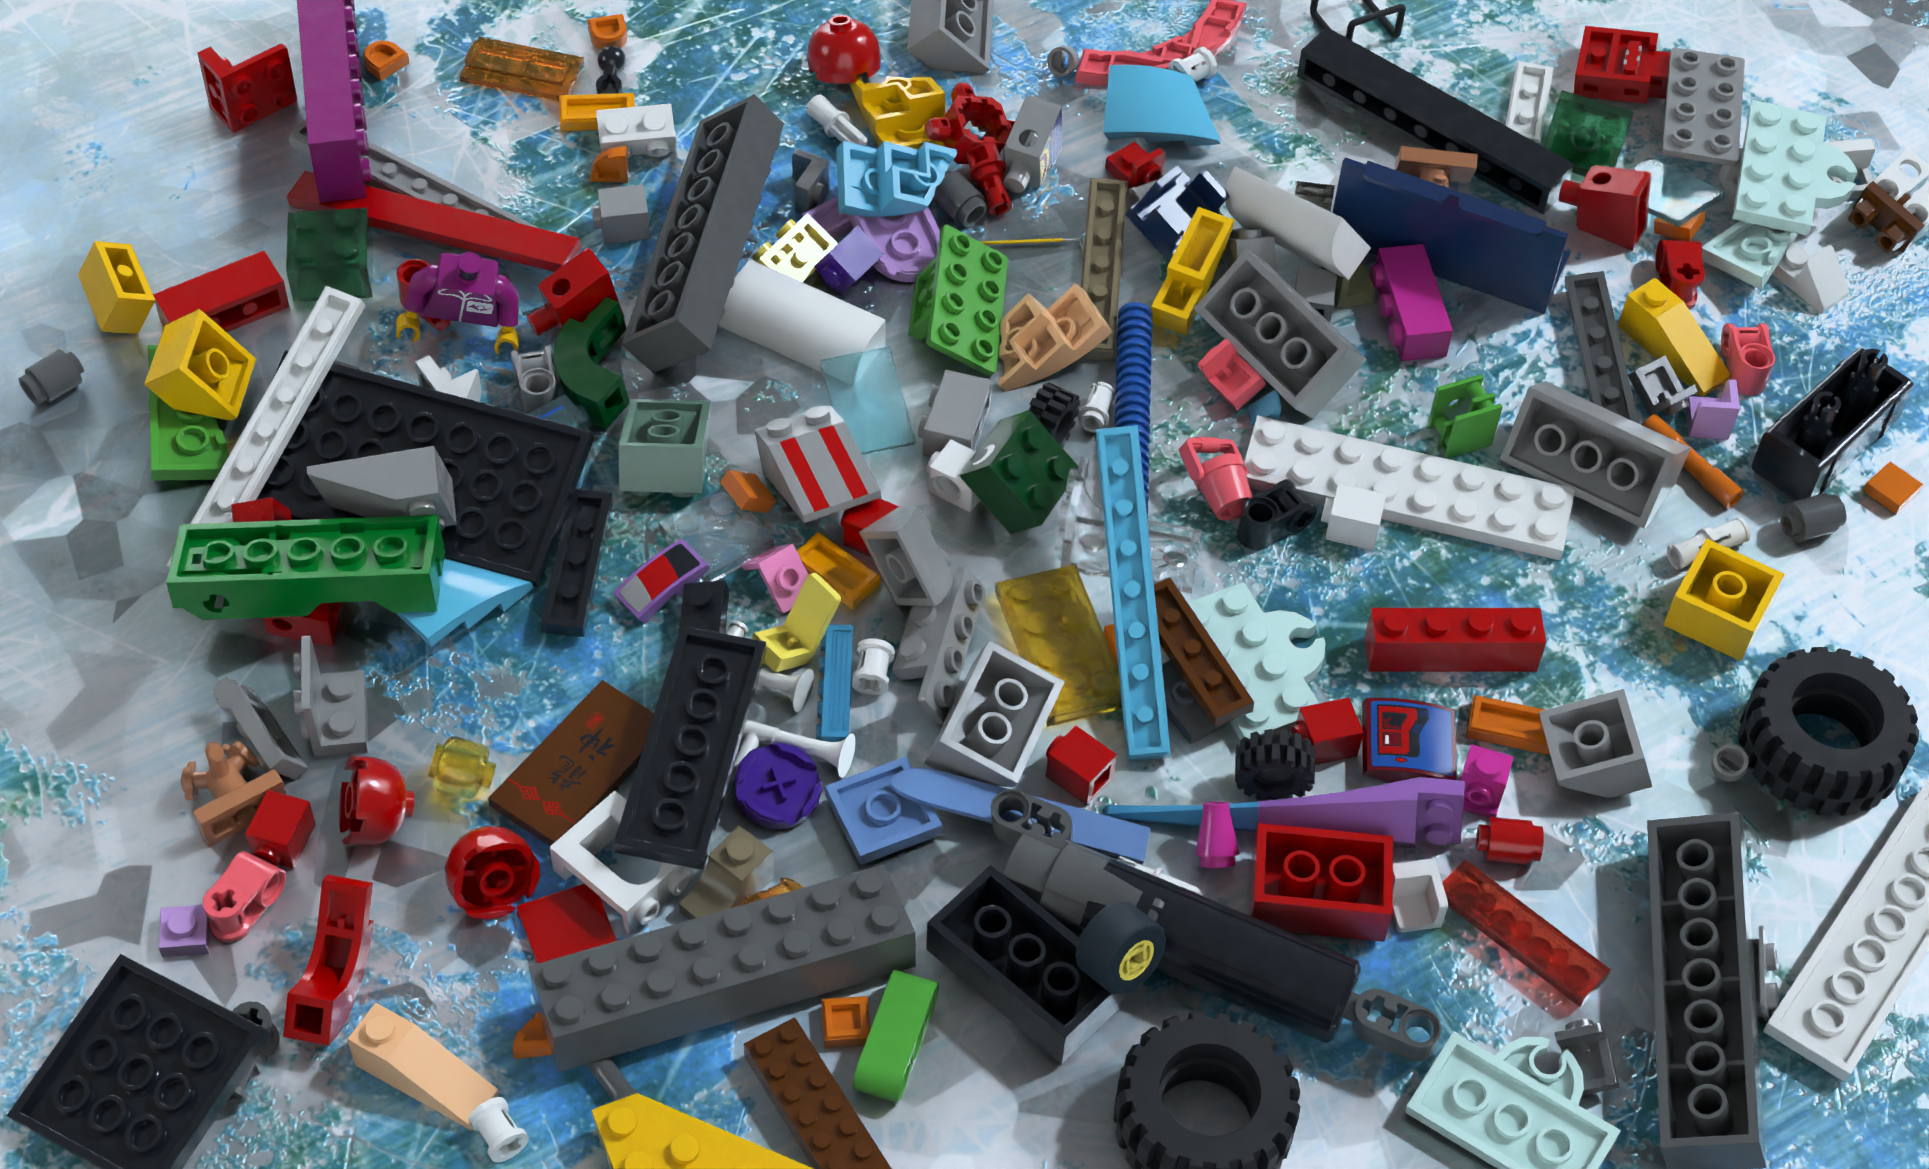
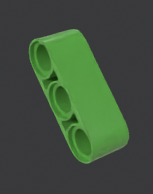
M893 970L860 1056L853 1080V1090L895 1103L900 1102L936 1003L939 982L899 970Z

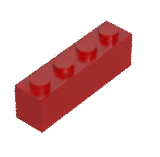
M1371 608L1364 636L1368 672H1537L1547 643L1541 608Z

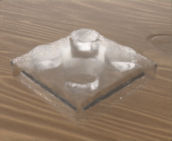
M724 487L658 522L659 533L670 545L683 539L711 567L699 579L701 582L717 581L742 567L743 563L774 547V537L751 511L741 510Z

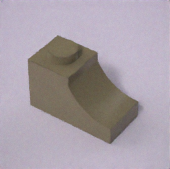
M738 826L708 855V863L699 880L679 903V912L688 920L750 903L774 879L773 850Z

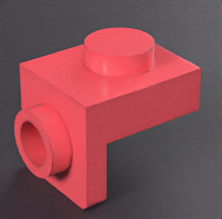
M1224 339L1216 347L1210 349L1197 364L1209 385L1237 411L1267 385L1263 377L1237 353L1233 344L1227 339Z

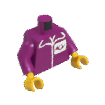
M465 252L461 255L442 253L434 265H429L415 272L411 277L403 306L406 312L400 314L396 319L397 339L400 338V332L404 328H412V342L415 343L419 340L420 320L417 315L422 313V316L485 326L498 327L499 324L502 326V329L497 333L494 346L495 353L497 355L500 354L501 343L503 342L512 344L514 350L518 351L520 334L514 329V326L518 325V291L505 276L500 275L499 263L495 260L480 258L474 252Z

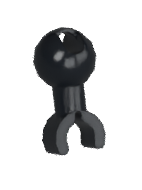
M606 46L598 54L597 62L603 71V76H600L596 81L597 94H602L609 84H612L616 94L622 93V84L618 73L624 69L627 60L624 51L619 47Z

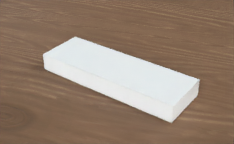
M1517 61L1505 126L1541 144L1553 67Z

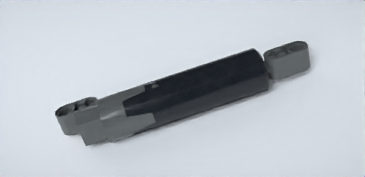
M1015 789L1003 790L993 798L990 807L993 831L998 838L1015 846L1007 861L1003 876L1079 938L1090 920L1104 907L1118 901L1130 902L1164 929L1166 938L1164 954L1155 969L1159 973L1323 1043L1332 1041L1343 1019L1352 1021L1353 1031L1360 1039L1407 1060L1424 1061L1431 1057L1436 1050L1441 1034V1023L1434 1012L1381 989L1374 988L1368 989L1361 994L1355 993L1361 973L1359 961L1073 842L1072 819L1067 811L1056 805ZM1010 810L1018 811L1023 815L1014 822H1008L1001 818L1003 813ZM1054 829L1060 830V833L1054 832L1051 838L1045 836V833L1051 834ZM1373 1010L1381 1013L1376 1022L1367 1019ZM1395 1018L1400 1019L1397 1032L1391 1031ZM1410 1027H1421L1427 1031L1430 1039L1426 1042L1413 1041L1407 1035L1406 1030Z

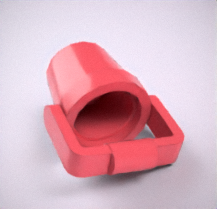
M1217 437L1188 438L1179 448V453L1197 490L1203 494L1219 520L1226 521L1240 517L1245 501L1253 497L1246 476L1249 472L1236 444L1230 439H1218ZM1196 453L1224 454L1213 457L1201 464Z

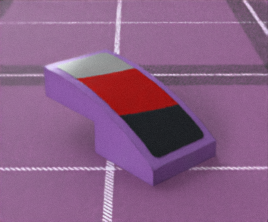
M680 539L644 563L613 593L638 620L646 624L674 593L681 598L683 597L684 584L696 583L711 567L686 541Z

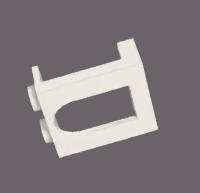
M614 791L550 846L553 871L565 881L574 874L623 916L624 931L630 934L640 924L646 925L651 922L658 914L660 906L671 896H678L683 893L690 885L694 875L693 868L660 862V872L653 880L639 885L630 884L618 877L595 857L601 849L616 837L627 800L617 791Z

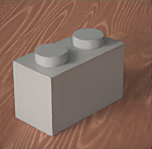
M945 370L940 385L934 384L929 398L931 411L929 414L923 413L919 423L918 437L923 438V455L931 457L936 451L941 452L950 439L975 451L991 406L992 380Z

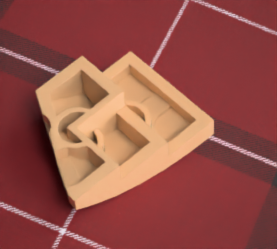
M1077 283L1048 309L1028 293L1000 319L1002 341L999 346V358L1004 362L1003 376L998 378V384L1003 390L1007 392L1024 387L1062 370L1094 349L1113 333L1085 290Z

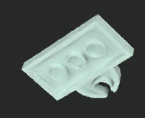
M1752 100L1748 110L1732 219L1808 236L1813 223L1814 208L1828 209L1840 206L1849 199L1856 185L1853 182L1857 175V170L1849 156L1838 148L1823 143L1826 115ZM1829 177H1838L1844 182L1837 183L1832 181Z
M1245 582L1187 602L1254 701L1253 712L1230 721L1240 740L1243 737L1250 739V733L1256 731L1262 736L1264 735V730L1272 729L1273 734H1279L1280 729L1291 732L1292 726L1296 725L1300 707L1319 704L1307 683L1315 679L1322 668L1326 645L1324 637L1315 639L1314 643L1308 648H1298L1290 642L1294 638H1309L1314 635L1316 624L1310 619L1296 612L1282 610L1263 613Z
M1453 1032L1405 1110L1406 1114L1497 1169H1599L1621 1132L1618 1128L1579 1106L1584 1091L1583 1074L1574 1055L1568 1049L1560 1056L1558 1061L1559 1071L1557 1073L1544 1074L1536 1068L1534 1060L1546 1054L1551 1040L1545 1037H1521L1507 1043L1494 1056Z

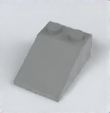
M434 446L307 466V475L329 507L364 517L438 515L441 531L445 526L457 525L452 478Z

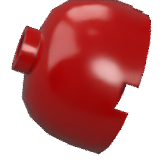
M847 15L833 16L829 21L820 25L811 35L807 50L808 71L810 74L813 71L816 72L817 80L832 84L857 82L856 75L867 72V78H869L881 66L878 39L868 25L856 19H851Z
M350 756L344 770H353L351 782L341 783L339 799L340 832H346L349 829V835L342 842L345 845H379L391 840L399 832L404 817L412 816L415 802L414 792L406 790L403 775L396 766L388 761L373 757Z
M484 826L471 830L460 837L454 844L446 861L445 878L448 890L459 907L463 908L473 918L491 920L506 916L515 911L516 908L511 904L519 901L524 895L527 899L530 898L540 878V866L529 845L520 835L508 828Z

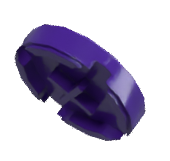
M771 743L767 747L760 749L757 747L749 751L739 763L733 782L735 801L743 814L757 825L774 830L790 829L805 822L816 810L823 789L822 780L819 778V774L816 771L817 766L812 758L799 748L783 743Z

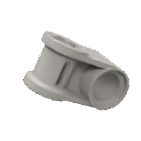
M551 345L544 346V350L519 354L517 350L511 351L516 387H519L524 414L540 417L559 407L556 371ZM558 411L555 412V413H553V414H551V415H549V416H547V417H545V418H543V419H546V420L552 419L553 417L556 416V414L558 413Z

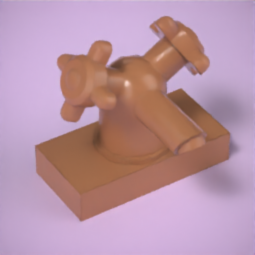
M1401 146L1395 160L1394 170L1449 188L1450 181L1470 184L1477 169L1478 154Z
M235 741L232 746L229 744L221 746L216 742L209 743L205 748V754L210 769L208 771L196 772V761H191L181 774L182 790L185 792L186 800H194V795H198V789H209L215 799L193 811L200 834L208 847L249 827L267 790L287 795L283 780L275 769L246 783L239 773L240 770H246L248 765L258 767L260 763L257 757L253 755L252 750L240 741Z

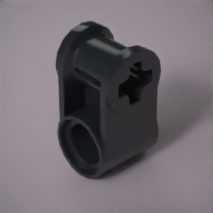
M1290 479L1282 480L1272 488L1245 501L1237 529V539L1240 544L1248 549H1266L1271 544L1305 529L1314 520L1317 508L1311 502L1306 503L1295 491L1296 485Z

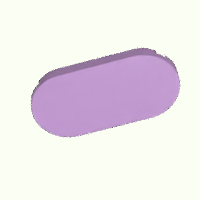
M929 207L922 211L896 216L865 217L848 215L853 227L855 228L858 225L884 253L873 266L878 272L890 279L900 282H915V277L937 256L940 230Z

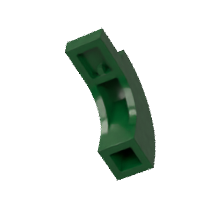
M607 297L588 314L583 323L571 318L568 319L558 334L553 353L556 372L570 407L584 420L606 430L630 404L622 375L598 366L601 358L627 329L619 302Z

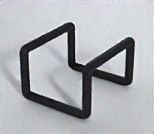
M1311 0L1310 14L1322 30L1325 27L1330 28L1317 12L1319 0ZM1363 0L1373 13L1351 20L1348 23L1345 36L1352 40L1355 26L1378 19L1394 38H1398L1401 35L1406 7L1404 4H1397L1380 10L1372 0ZM1398 12L1394 28L1385 16Z

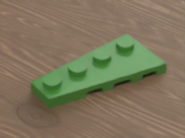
M148 345V369H150L158 345ZM149 389L151 481L216 480L229 457L227 442L222 430L219 429L216 418L175 410Z

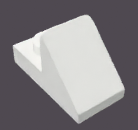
M1793 241L1772 273L1773 276L1821 314L1848 297L1850 292L1834 248L1830 244L1814 255H1811Z
M430 355L415 362L419 386L480 401L482 390L477 369L452 379L448 370L445 367L439 369Z

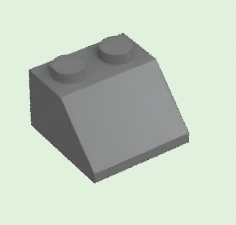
M917 506L898 507L859 533L897 605L936 606L945 598L954 582V577L949 569L951 563L947 554L938 547L931 534L932 526L928 517Z
M1624 689L1539 712L1559 786L1606 798H1613L1653 787Z

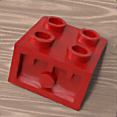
M278 44L235 66H232L226 57L221 58L211 46L197 52L209 107L232 133L297 102L289 53L284 44Z

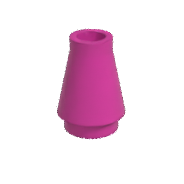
M1222 801L1204 802L1195 855L1200 856L1201 867H1233L1236 865L1235 856L1239 855L1240 852L1230 815V803Z

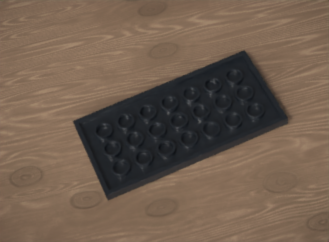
M284 351L276 373L289 351ZM333 363L256 500L273 497L291 510L292 520L367 518L329 507L307 475V466L434 446L452 478L457 525L445 526L441 531L445 549L444 558L531 581L534 587L539 588L593 444L594 436L591 431Z

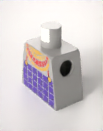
M1026 95L1004 149L1006 177L1003 183L1010 191L1022 193L1027 185L1036 188L1043 185L1062 149L1061 105Z

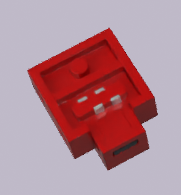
M1585 26L1575 73L1573 96L1647 104L1648 97L1666 99L1670 52L1657 51L1659 33Z

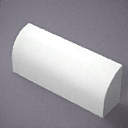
M1236 166L1232 170L1225 190L1229 194V199L1225 203L1230 215L1242 227L1262 229V235L1274 236V241L1277 245L1347 280L1351 278L1371 247L1342 217Z
M751 259L734 278V285L729 291L724 306V315L718 325L852 387L857 384L885 347L886 339L885 319Z

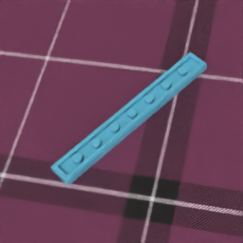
M1138 425L1095 429L1128 762L1171 758Z

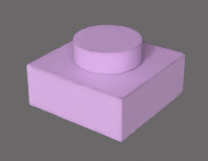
M203 905L161 908L158 948L162 957L209 954L210 917L206 915Z

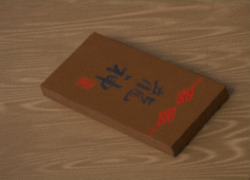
M601 680L488 797L489 806L548 846H551L614 792L638 767L654 713Z

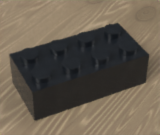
M991 865L927 922L926 950L1061 1064L1124 1004L1125 994H1111L1078 967L1075 954L1079 937Z

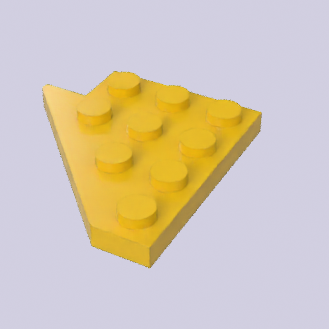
M639 1093L592 1109V1117L612 1169H814Z

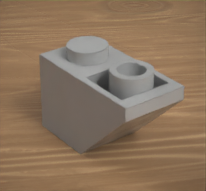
M1232 229L1222 255L1226 271L1247 249L1266 261L1277 272L1274 236L1262 235V229Z

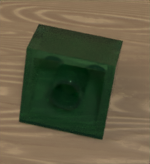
M1561 90L1543 147L1574 163L1572 173L1584 177L1590 168L1595 165L1616 167L1635 113Z

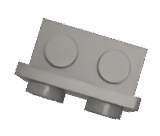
M301 636V652L294 653L295 677L300 679V689H294V708L296 716H300L302 739L310 740L314 757L368 752L367 683L365 671L357 670L320 674L311 636Z

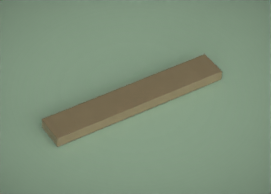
M1090 178L1081 288L1085 290L1113 333L1094 349L1082 356L1081 358L1114 361L1128 181Z

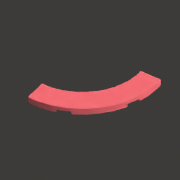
M1210 0L1203 15L1193 24L1192 30L1182 37L1176 36L1166 42L1152 46L1150 51L1139 53L1131 50L1100 51L1084 49L1076 72L1075 83L1108 86L1110 65H1143L1168 69L1169 63L1172 60L1178 58L1183 60L1193 55L1195 49L1203 46L1215 56L1234 37L1242 23L1247 3L1233 0Z

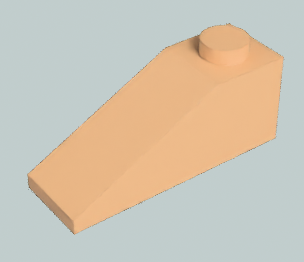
M376 1002L347 1039L355 1066L471 1131L473 1129L469 1125L468 1119L471 1112L480 1104L497 1097L499 1094L498 1089L417 1025Z

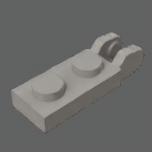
M227 677L218 681L215 689H213L214 699L218 700L217 703L220 708L232 711L239 722L236 725L238 732L248 742L252 743L259 752L257 760L267 772L275 769L277 773L294 780L300 777L308 767L268 707L264 705L258 694L254 693L255 690L243 684L238 686L239 683L236 680Z

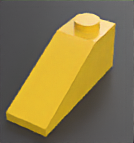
M1653 278L1627 295L1618 327L1656 359L1666 355L1676 376L1689 387L1695 384L1699 396H1706L1730 379V372L1683 300L1659 280Z

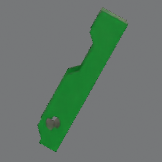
M438 515L180 524L166 585L173 608H183L202 620L308 616L321 603L374 601L393 613L434 612L438 608L440 594L438 576H442L445 549ZM217 595L224 597L223 607L220 609L214 608Z

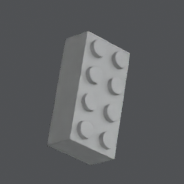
M1247 249L1194 308L1224 339L1229 340L1233 344L1236 351L1292 407L1313 419L1367 360L1266 261Z

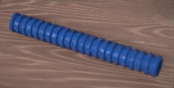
M1132 302L1121 306L1118 310L1114 427L1138 425L1148 522L1153 312L1150 307L1143 303Z

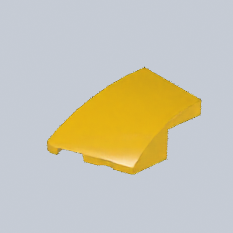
M856 76L857 82L851 83V88L861 114L879 147L884 141L917 150L924 142L944 146L941 141L929 139L925 132V125L929 119L945 115V92L931 77L902 78L887 76L883 83H863L862 77Z

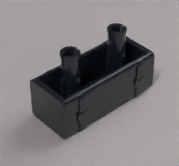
M1857 348L1851 355L1837 364L1829 375L1786 414H1782L1775 421V424L1763 434L1751 465L1753 471L1796 501L1823 493L1843 470L1875 440L1882 438L1888 432L1890 426L1900 418L1914 387L1913 381L1889 366L1885 353L1881 355L1880 359L1877 358L1880 350Z

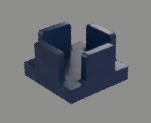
M1177 165L1156 181L1145 196L1130 207L1125 215L1169 263L1197 208L1201 207L1223 215L1220 212V208L1229 199V194L1207 170H1202L1192 181L1182 168Z

